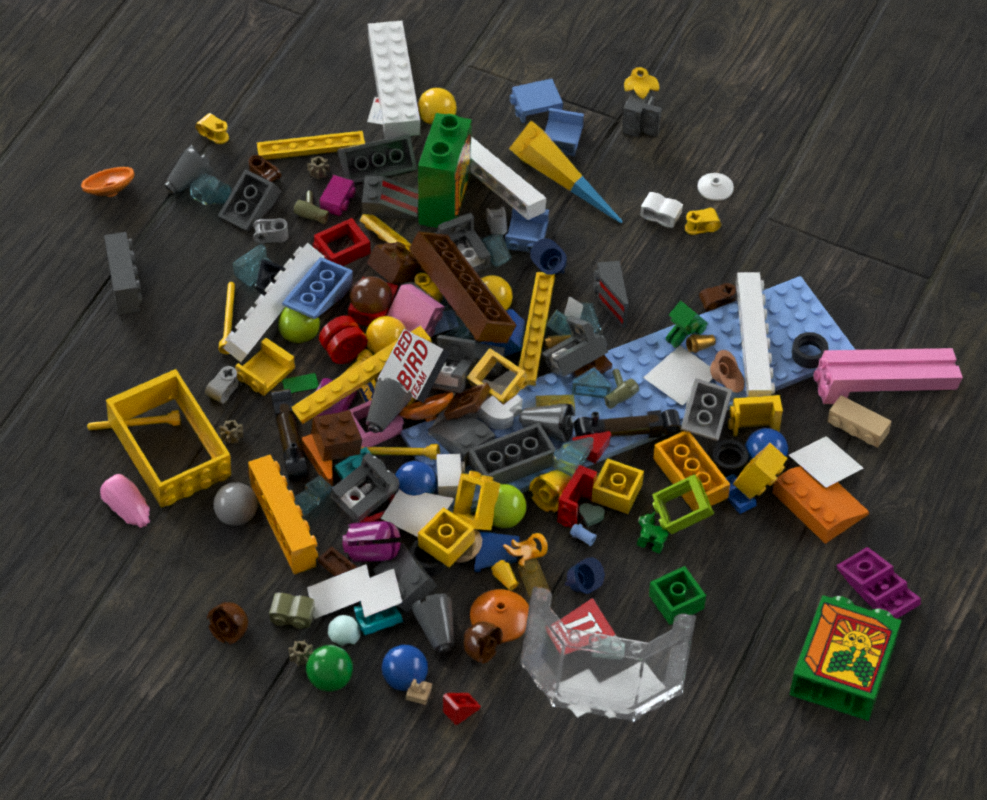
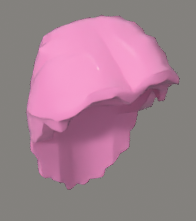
M121 474L113 475L104 482L100 488L101 499L108 504L112 511L123 518L127 524L137 525L139 528L150 523L148 517L150 515V507L133 482Z

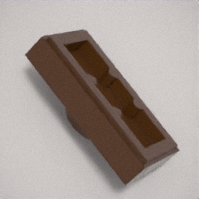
M603 355L571 374L582 385L612 369L613 364Z
M332 546L317 558L318 563L334 576L358 568Z

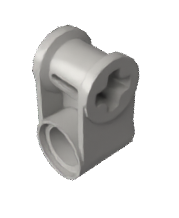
M505 207L493 210L486 208V220L491 233L494 235L505 234L507 232Z
M282 218L259 219L254 222L255 234L253 239L256 243H281L289 238L287 222Z
M231 366L222 368L217 376L207 385L205 395L222 404L225 403L238 387L236 369Z

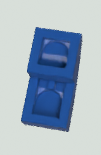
M732 474L726 477L730 483L727 500L740 514L757 506L754 498L749 499L733 484L737 476Z

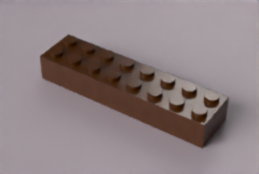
M418 231L409 250L420 263L422 269L429 275L431 281L438 287L440 293L447 299L448 304L453 307L456 314L462 319L474 338L479 342L507 343L517 325L450 237L446 234Z

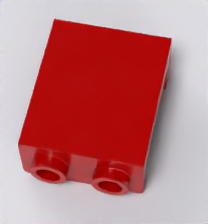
M581 465L578 466L559 498L557 522L570 528L577 524L578 501L581 497L592 501V489L597 480L596 471Z

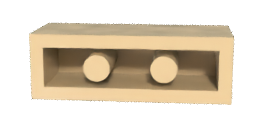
M842 395L830 409L827 421L833 426L877 448L888 435L891 426L889 419Z

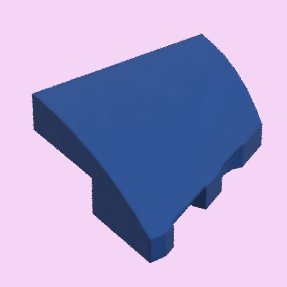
M480 532L482 547L476 555L474 572H481V568L493 567V565L501 560H505L509 564L517 562V557L510 555L503 545L506 544L515 550L519 549L514 548L511 544L513 539L519 543V536Z

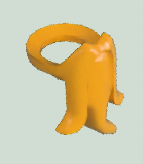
M540 533L532 534L527 540L519 543L513 539L511 541L512 546L519 548L516 550L506 544L503 545L510 555L522 557L519 560L521 566H524L526 560L543 557L548 550L547 541ZM534 538L540 540L542 545L541 552L536 548Z

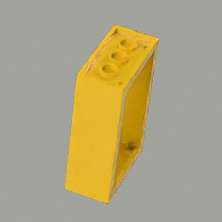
M176 369L106 399L108 422L161 508L172 505L184 497H190L193 493L201 489H207L212 484L224 481L231 476L230 453ZM171 400H175L212 459L160 482L124 421Z

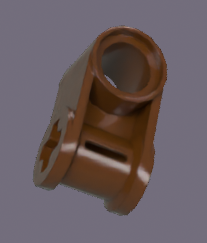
M253 155L249 158L250 172L270 182L279 180L282 177L280 170L262 156Z
M724 283L702 290L699 293V298L705 311L709 312L735 302L736 288L730 283Z

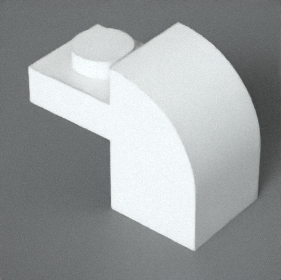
M516 395L503 405L494 396H491L482 403L481 409L478 411V418L493 429L502 430L513 426L514 417L518 416L522 411L523 399Z

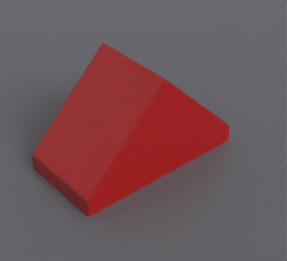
M611 432L572 437L571 450L596 464L610 444Z
M445 693L443 696V712L455 725H458L481 708L469 693Z

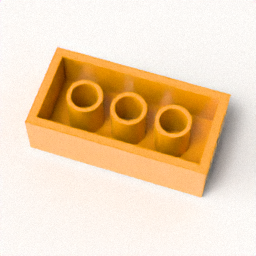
M683 431L655 444L653 459L672 484L695 474L701 480L711 506L728 498L730 483L690 432ZM693 490L681 495L693 511L700 509Z

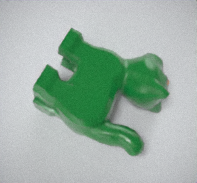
M655 512L640 516L638 523L642 529L637 546L645 548L647 543L651 542L654 544L652 551L661 553L669 531L654 525Z

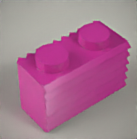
M333 175L326 190H324L323 195L320 197V209L340 216L343 210H347L349 199L355 196L356 188H354V181Z

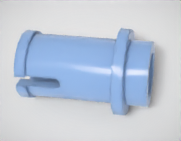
M575 524L570 531V534L573 535L572 538H578L589 546L594 543L597 537L596 534L584 529L581 524Z

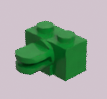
M680 300L669 314L672 318L671 321L676 325L666 336V341L674 348H677L688 335H701L706 330L708 322Z

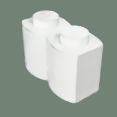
M649 192L641 206L640 216L650 221H657L665 227L673 228L682 213L683 204L677 200L665 198L659 193Z

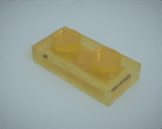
M574 394L535 397L536 407L567 403L572 404L575 411Z
M537 558L526 560L524 566H521L518 562L517 568L530 599L549 594L550 589Z

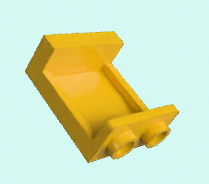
M265 338L261 342V350L243 366L239 363L235 365L237 379L251 386L255 392L265 396L295 369L294 356Z
M780 395L734 398L733 406L729 408L730 418H728V428L732 430L733 436H737L738 427L769 425L771 429L779 432L783 412Z

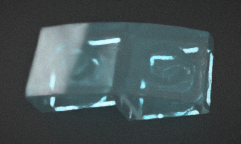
M321 475L307 483L305 490L295 496L294 503L296 506H300L302 517L322 502L333 488Z

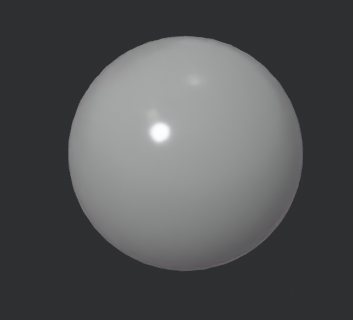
M239 482L228 483L216 493L213 504L214 511L218 519L225 524L234 526L245 524L256 515L258 509L257 496L246 484Z

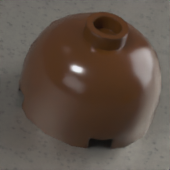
M223 602L211 609L207 615V619L210 621V625H208L209 630L222 643L226 640L230 642L229 644H233L242 638L247 631L248 618L245 611L238 604Z
M477 622L464 633V649L466 653L479 663H487L497 653L494 650L496 645H501L502 629L490 622Z

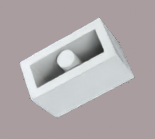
M460 454L437 455L439 496L456 497L460 475L465 473V462H461Z

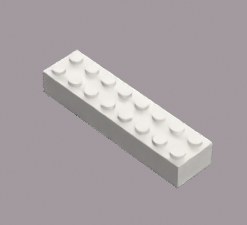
M393 21L368 24V39L385 138L403 134H410V136L420 135V118L403 22Z

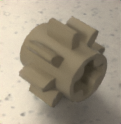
M315 157L311 159V163L307 164L310 176L321 179L326 177V172H330L328 160L322 157Z
M236 420L225 421L224 426H220L221 440L225 439L227 444L238 443L239 438H243L242 424L238 425Z
M305 640L294 641L293 648H288L290 662L295 661L298 667L300 665H307L308 658L313 651L312 644L308 645Z

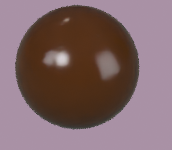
M374 276L364 277L353 286L350 300L353 307L358 311L366 314H376L386 310L388 307L390 308L392 291L389 285L381 278Z

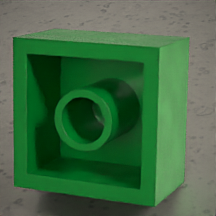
M685 566L650 582L649 597L669 625L691 616L705 607L706 595Z

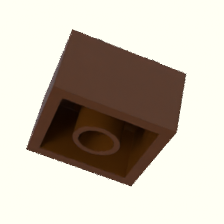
M400 242L375 245L367 262L369 266L391 284L414 281L415 276L419 274L422 267L414 255Z
M350 410L313 417L311 434L323 461L360 455L362 437Z

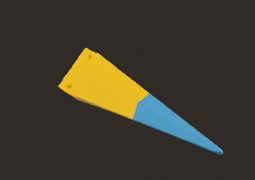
M530 121L509 149L522 161L619 223H623L620 217L580 174L547 133L533 121Z

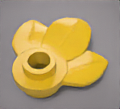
M637 67L633 69L631 76L625 80L624 89L625 91L634 90L641 99H644L649 90L659 91V83L655 77L649 75L646 69Z

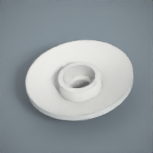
M720 173L706 174L698 182L699 193L708 200H725L733 193L732 181Z

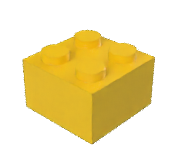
M769 443L748 462L733 484L749 499H752L756 494L760 496L765 491V486H771L776 481L777 477L775 475L778 476L784 470L785 466L783 464L787 457Z
M607 458L593 486L592 502L629 514L642 487L644 471Z
M444 507L418 532V547L447 567H450L475 542V528Z

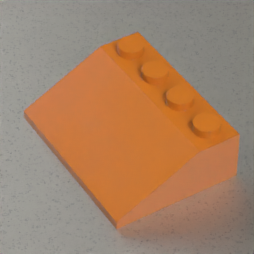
M802 466L789 469L778 476L774 482L772 493L825 544L869 514V511L838 482L826 488Z

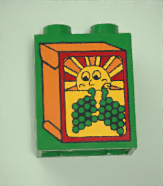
M435 114L418 164L419 225L438 228V225L459 217L471 180L472 119L458 117L454 114Z
M822 595L793 673L789 695L869 721L896 644L901 620L894 618L891 613L883 609H873L871 611L855 606L846 597L835 596L830 598Z

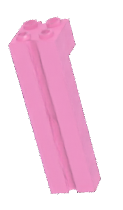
M953 348L824 350L813 375L814 381L819 386L818 394L822 398L823 404H835L841 395L848 398L850 392L957 390L963 378L959 366L955 364L956 357Z

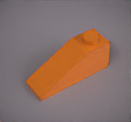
M312 434L302 438L303 451L330 491L333 488L332 460L323 461Z

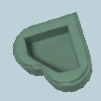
M584 503L579 507V515L587 527L604 519L605 511L600 506Z

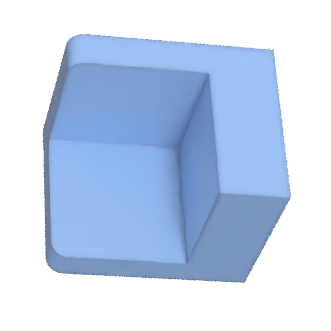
M453 309L442 312L443 316L435 327L434 335L459 327Z

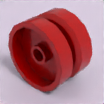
M341 316L333 319L323 327L319 334L320 344L336 364H345L353 361L367 347L368 343L367 336L359 329L354 318L350 316Z

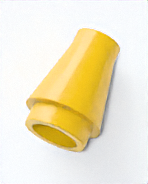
M501 560L493 565L491 568L493 571L492 575L505 585L509 591L518 586L519 583L508 562L506 563L505 560Z

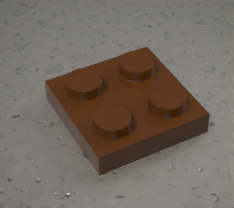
M488 383L463 390L462 393H456L444 412L445 418L447 420L459 419L465 414L478 412L491 389Z

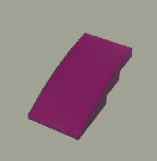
M868 547L837 565V569L873 609L886 610L894 618L898 619L921 605V598L907 588V582L894 573L893 566Z

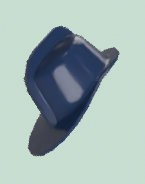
M540 239L532 246L530 252L531 259L546 275L565 273L567 256L553 240Z
M586 558L569 569L567 582L564 584L565 586H570L574 592L588 594L602 586L605 577L603 566L596 558Z

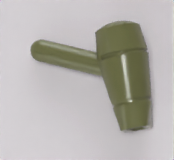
M312 191L306 192V201L298 200L294 205V213L300 217L315 220L322 224H326L328 221L329 211L313 205Z
M614 369L612 372L617 387L611 393L604 396L605 405L609 409L639 392L637 382L632 378L623 382L618 369Z

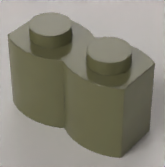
M275 593L269 612L270 622L278 626L290 624L298 629L309 628L315 610V600L306 596Z

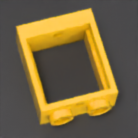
M489 348L466 378L473 387L483 384L482 381L497 362L517 374L501 395L493 389H490L487 394L489 398L494 396L504 405L515 397L521 389L526 387L529 378L524 370Z
M469 471V474L461 473L453 514L475 529L491 530L500 483L493 481V477L481 476L479 472ZM477 484L481 486L476 514L472 515L470 511Z

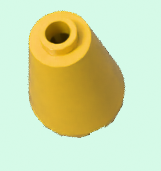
M568 464L534 478L530 482L529 491L532 490L534 495L532 499L535 504L546 512L550 510L556 512L558 510L559 498L577 470V467Z

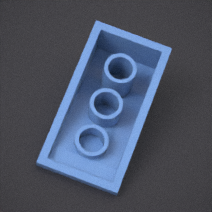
M320 257L282 302V305L316 319L342 299L352 287L353 270Z

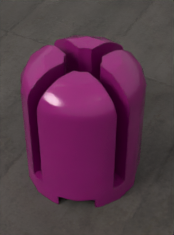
M379 521L357 522L348 525L350 528L347 531V535H343L344 553H348L350 558L354 560L351 562L387 561L397 556L401 542L373 543V540L400 537L399 530L393 523Z

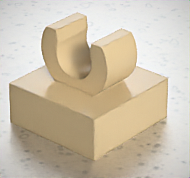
M414 679L410 688H408L406 700L426 705L432 689V683L422 681L420 684H417L416 679Z

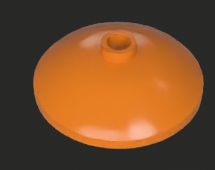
M115 167L97 172L81 183L82 190L96 196H115L133 180L135 176L134 170L129 167Z
M446 392L426 398L424 403L421 401L412 403L404 407L399 416L411 420L425 419L426 422L437 419L436 415L445 410L454 397L453 392Z
M496 589L483 593L474 601L470 610L471 625L477 622L495 624L502 629V643L510 642L526 632L531 621V611L528 603L519 594L509 590Z

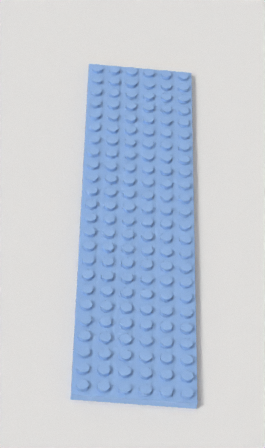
M801 276L762 291L766 298L763 308L767 309V320H765V323H768L769 332L766 337L770 338L768 353L772 354V362L769 366L773 368L771 383L775 384V391L812 377L817 369L801 367L793 360L792 345L794 339L799 334L805 332L820 334L828 342L829 350H855ZM738 301L699 315L708 322L706 330L701 335H714L716 343L714 346H710L697 353L690 352L709 366H711L716 354L721 350H727L735 357L744 379V388L739 393H731L727 410H729L730 406H733L734 398H747ZM675 325L608 350L605 356L613 364L612 369L582 385L571 373L563 377L552 372L537 378L536 386L526 385L524 389L517 393L523 399L522 411L530 407L572 404L575 416H571V422H574L580 417L591 418L592 412H598L599 419L644 416L647 415V411L660 410L662 413L665 410L674 409L679 413L682 426L687 402L683 406L643 378L676 349L666 341V336ZM685 339L680 346L688 350ZM804 345L799 348L803 354L809 356L821 353L820 349L813 345ZM614 369H618L623 382L630 378L637 382L639 392L609 409L605 405L604 396L611 393L617 387L612 372ZM714 378L710 381V383L725 387L724 385L715 381ZM519 415L514 417L513 426L510 428L499 430L487 426L495 434V439L524 428L519 422ZM435 420L425 421L401 431V436L408 448H426L430 444H439L440 454H450L433 436L428 435V429L433 426ZM573 429L570 440L566 442L548 437L557 451L556 465L510 482L508 485L516 487L523 493L529 490L530 482L540 475L568 464L578 468L579 465L587 467L594 463L572 452V437H576L575 429ZM648 434L610 438L609 446L597 462L657 438H649ZM413 455L416 461H421L431 466L437 475V460H430L426 456ZM470 465L465 467V473L463 474H469V471H473ZM477 484L470 513L475 512L477 509L481 486ZM454 497V500L448 508V510L452 513L456 497Z

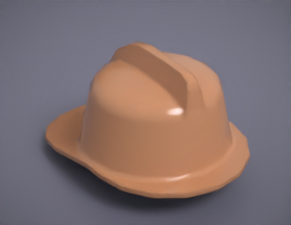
M727 350L719 351L710 366L712 377L726 388L732 389V392H741L744 388V379L735 357Z

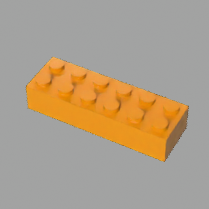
M271 454L248 462L250 485L257 496V500L293 574L295 575L316 567V558H318L315 548L318 546L314 535H310L309 524L307 520L303 521L301 508L299 505H295L294 494L292 490L288 491L287 480L284 475L281 476L279 473L280 467L278 462L273 461Z

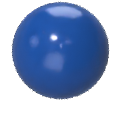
M762 428L753 432L745 444L748 451V462L769 443L787 457L788 444L785 437L777 430L771 428Z
M410 461L403 464L397 470L395 475L400 483L398 490L400 489L405 494L412 496L436 493L438 487L437 475L427 463Z
M398 645L392 648L385 655L382 662V674L385 681L392 688L400 691H408L414 679H416L417 684H420L425 680L428 673L426 657L418 648L411 645Z

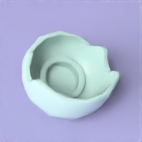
M341 615L329 623L328 635L331 641L344 646L346 643L355 644L361 636V629L353 617Z

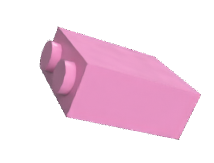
M406 284L401 285L387 316L400 320L409 332L421 325L431 338L435 333L437 323L443 316L442 312L445 307L414 285Z

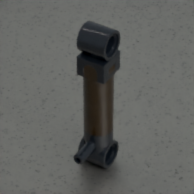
M290 389L272 391V405L282 445L287 478L307 476V466L302 451L297 422L291 408L294 406Z
M674 409L665 410L662 413L660 410L647 411V415L609 419H599V413L592 412L591 418L580 417L574 421L576 437L610 431L611 438L647 434L649 438L662 437V434L674 436L682 431L679 413Z

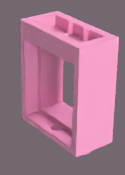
M371 401L350 409L362 437L361 447H372L400 435L402 425H404L403 418L398 414L383 432L373 433L369 431L365 433L358 420L368 416Z

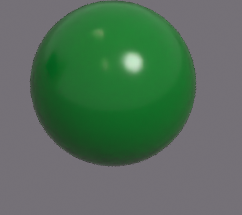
M325 645L312 652L307 661L306 673L311 684L317 689L325 692H334L342 689L350 681L353 673V664L345 650L335 645Z

